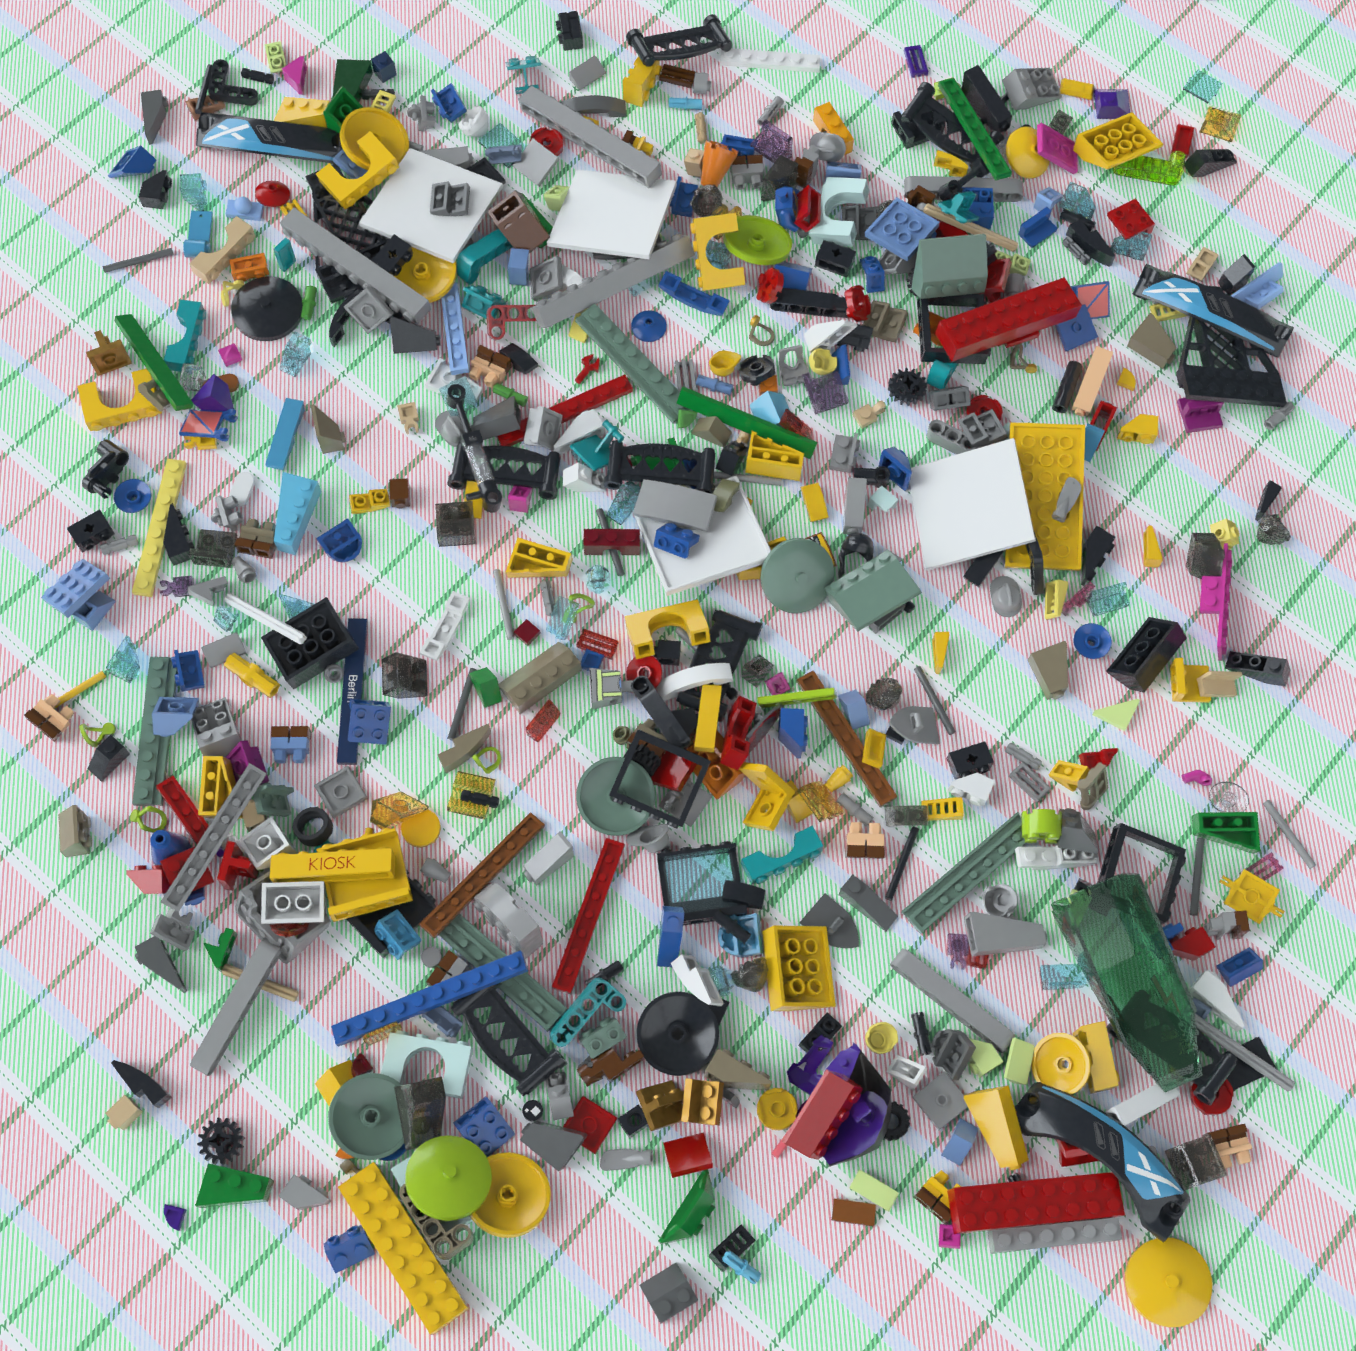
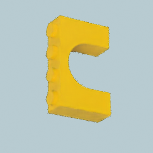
M371 131L357 141L360 150L371 161L369 170L362 177L346 179L330 163L316 173L320 183L345 210L353 206L357 200L367 195L371 189L381 184L385 178L395 173L399 168L396 158Z
M736 213L694 218L693 223H690L691 234L695 235V241L692 243L693 251L697 252L698 258L695 259L696 270H699L700 277H697L698 287L702 288V291L746 285L743 267L718 269L712 266L706 257V246L713 236L739 231Z
M147 369L131 372L135 394L127 405L120 408H110L103 404L100 389L95 381L77 386L84 420L90 432L162 414V411L160 412L138 391L139 384L153 380ZM156 387L150 389L153 393L157 391Z
M698 599L624 616L626 630L636 659L655 655L651 635L657 629L665 626H677L684 629L692 646L710 642L709 627Z

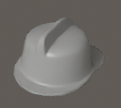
M819 132L810 139L809 147L814 145L820 149L819 160L835 162L842 159L845 155L846 145L843 138L839 135Z
M452 410L445 411L437 416L435 420L437 431L449 445L457 447L461 441L462 433H465L458 412Z
M999 576L992 580L990 594L993 608L997 614L1002 617H1013L1018 614L1022 608V598L1018 583L1008 576Z
M667 824L640 827L627 836V844L630 846H642L650 853L669 849L671 846L667 834L669 826Z

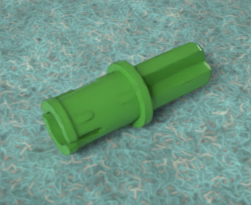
M306 286L301 318L304 320H311L313 308L316 306L317 288L314 286Z
M496 383L493 387V393L506 399L515 396L518 405L526 406L528 396H524L516 392L514 388L510 389L499 383Z

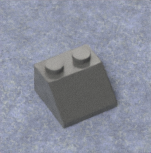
M1059 808V811L1062 812V836L1057 840L1058 848L1098 854L1099 850L1095 832L1081 813L1071 808Z
M677 1263L672 1264L639 1285L660 1324L698 1302V1298Z

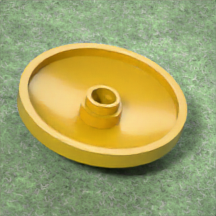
M364 107L352 111L345 118L340 129L341 146L349 159L359 167L369 170L371 161L360 150L357 141L371 131L396 158L399 165L409 150L408 134L401 122L392 114L378 108Z
M412 247V259L405 263L399 275L394 277L429 300V303L435 302L444 297L453 287L457 276L456 261L451 263Z
M498 1153L487 1157L492 1173L490 1190L484 1203L470 1215L471 1219L483 1231L501 1238H514L529 1233L542 1222L550 1204V1185L544 1171L533 1160L517 1153Z
M1170 1237L1164 1243L1158 1238L1152 1239L1140 1245L1129 1258L1125 1270L1127 1295L1137 1312L1151 1323L1168 1328L1188 1325L1196 1321L1205 1312L1210 1303L1213 1285L1209 1267L1201 1254L1188 1243Z

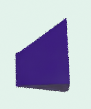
M215 374L210 377L191 399L194 405L201 410L227 411L234 409L228 384Z

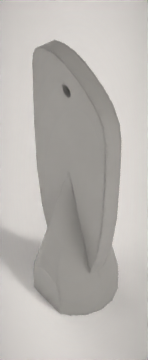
M1067 478L1059 495L1056 510L1052 514V518L1059 522H1065L1067 513L1071 510L1081 492V484L1075 478Z
M631 1149L607 1150L600 1159V1168L603 1171L630 1169L640 1165L650 1166L652 1165L651 1149L644 1151Z

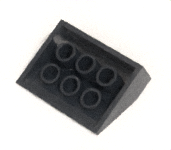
M327 597L285 622L305 634L307 639L303 644H298L275 630L261 637L285 681L293 690L322 673L327 666L336 664L359 650L352 635Z

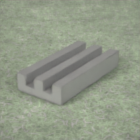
M689 359L686 362L685 360H682V362L675 361L678 390L681 391L682 389L679 367L683 368L685 387L689 389L686 366H689L691 390L697 392L693 360Z
M1024 762L1009 774V777L1036 803L1051 790ZM1020 769L1024 770L1044 791L1042 792Z

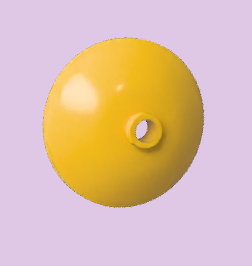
M1020 127L1010 134L1006 144V155L1011 168L1023 178L1033 179L1041 176L1048 168L1050 161L1038 154L1037 130L1032 127Z
M1052 1033L1042 1038L1034 1048L1031 1069L1036 1082H1041L1073 1095L1080 1091L1087 1083L1091 1073V1059L1087 1048L1078 1038L1067 1033ZM1065 1061L1069 1063L1068 1068L1064 1065Z

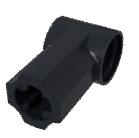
M879 466L876 469L854 468V478L867 479L866 485H874L877 488L883 486L886 488L890 481V470L885 466ZM878 476H884L885 479H879Z

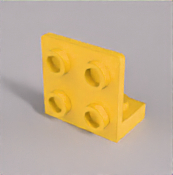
M1175 658L1170 665L1172 702L1209 703L1211 697H1200L1197 678L1209 672V667L1207 665H1185L1183 658Z

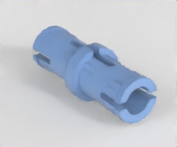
M701 374L698 375L696 381L697 386L731 395L734 386L733 384L722 382L718 378L713 379Z

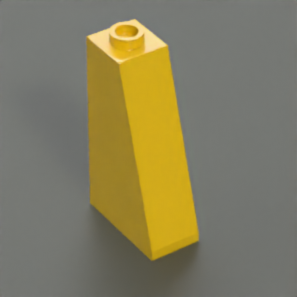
M1009 1085L977 1090L963 1095L1000 1168L1009 1167L1010 1170L1022 1168V1164L1029 1161Z

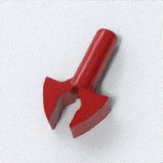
M594 354L581 359V363L585 367L575 378L577 384H581L590 371L599 372V358L590 365Z

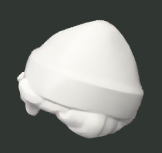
M473 106V109H467L466 117L459 122L458 126L466 136L481 137L488 131L489 117L481 106Z

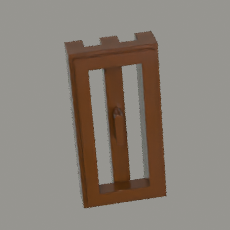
M664 64L659 81L692 88L695 71Z

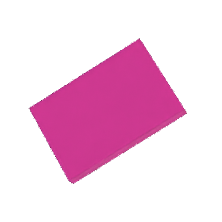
M1042 122L1038 124V154L1072 174L1077 173L1078 158L1077 154L1073 151L1075 142Z

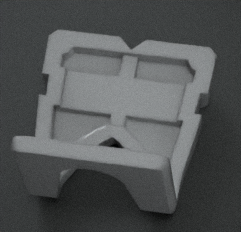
M802 345L779 350V366L784 386L812 380L811 374L808 372V368L803 360ZM790 351L796 352L797 363L794 367L784 363L786 354Z

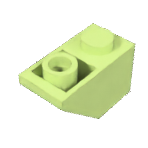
M970 1039L976 1046L969 1060L970 1064H968L974 1075L977 1074L980 1078L1003 1063V1060L992 1044Z

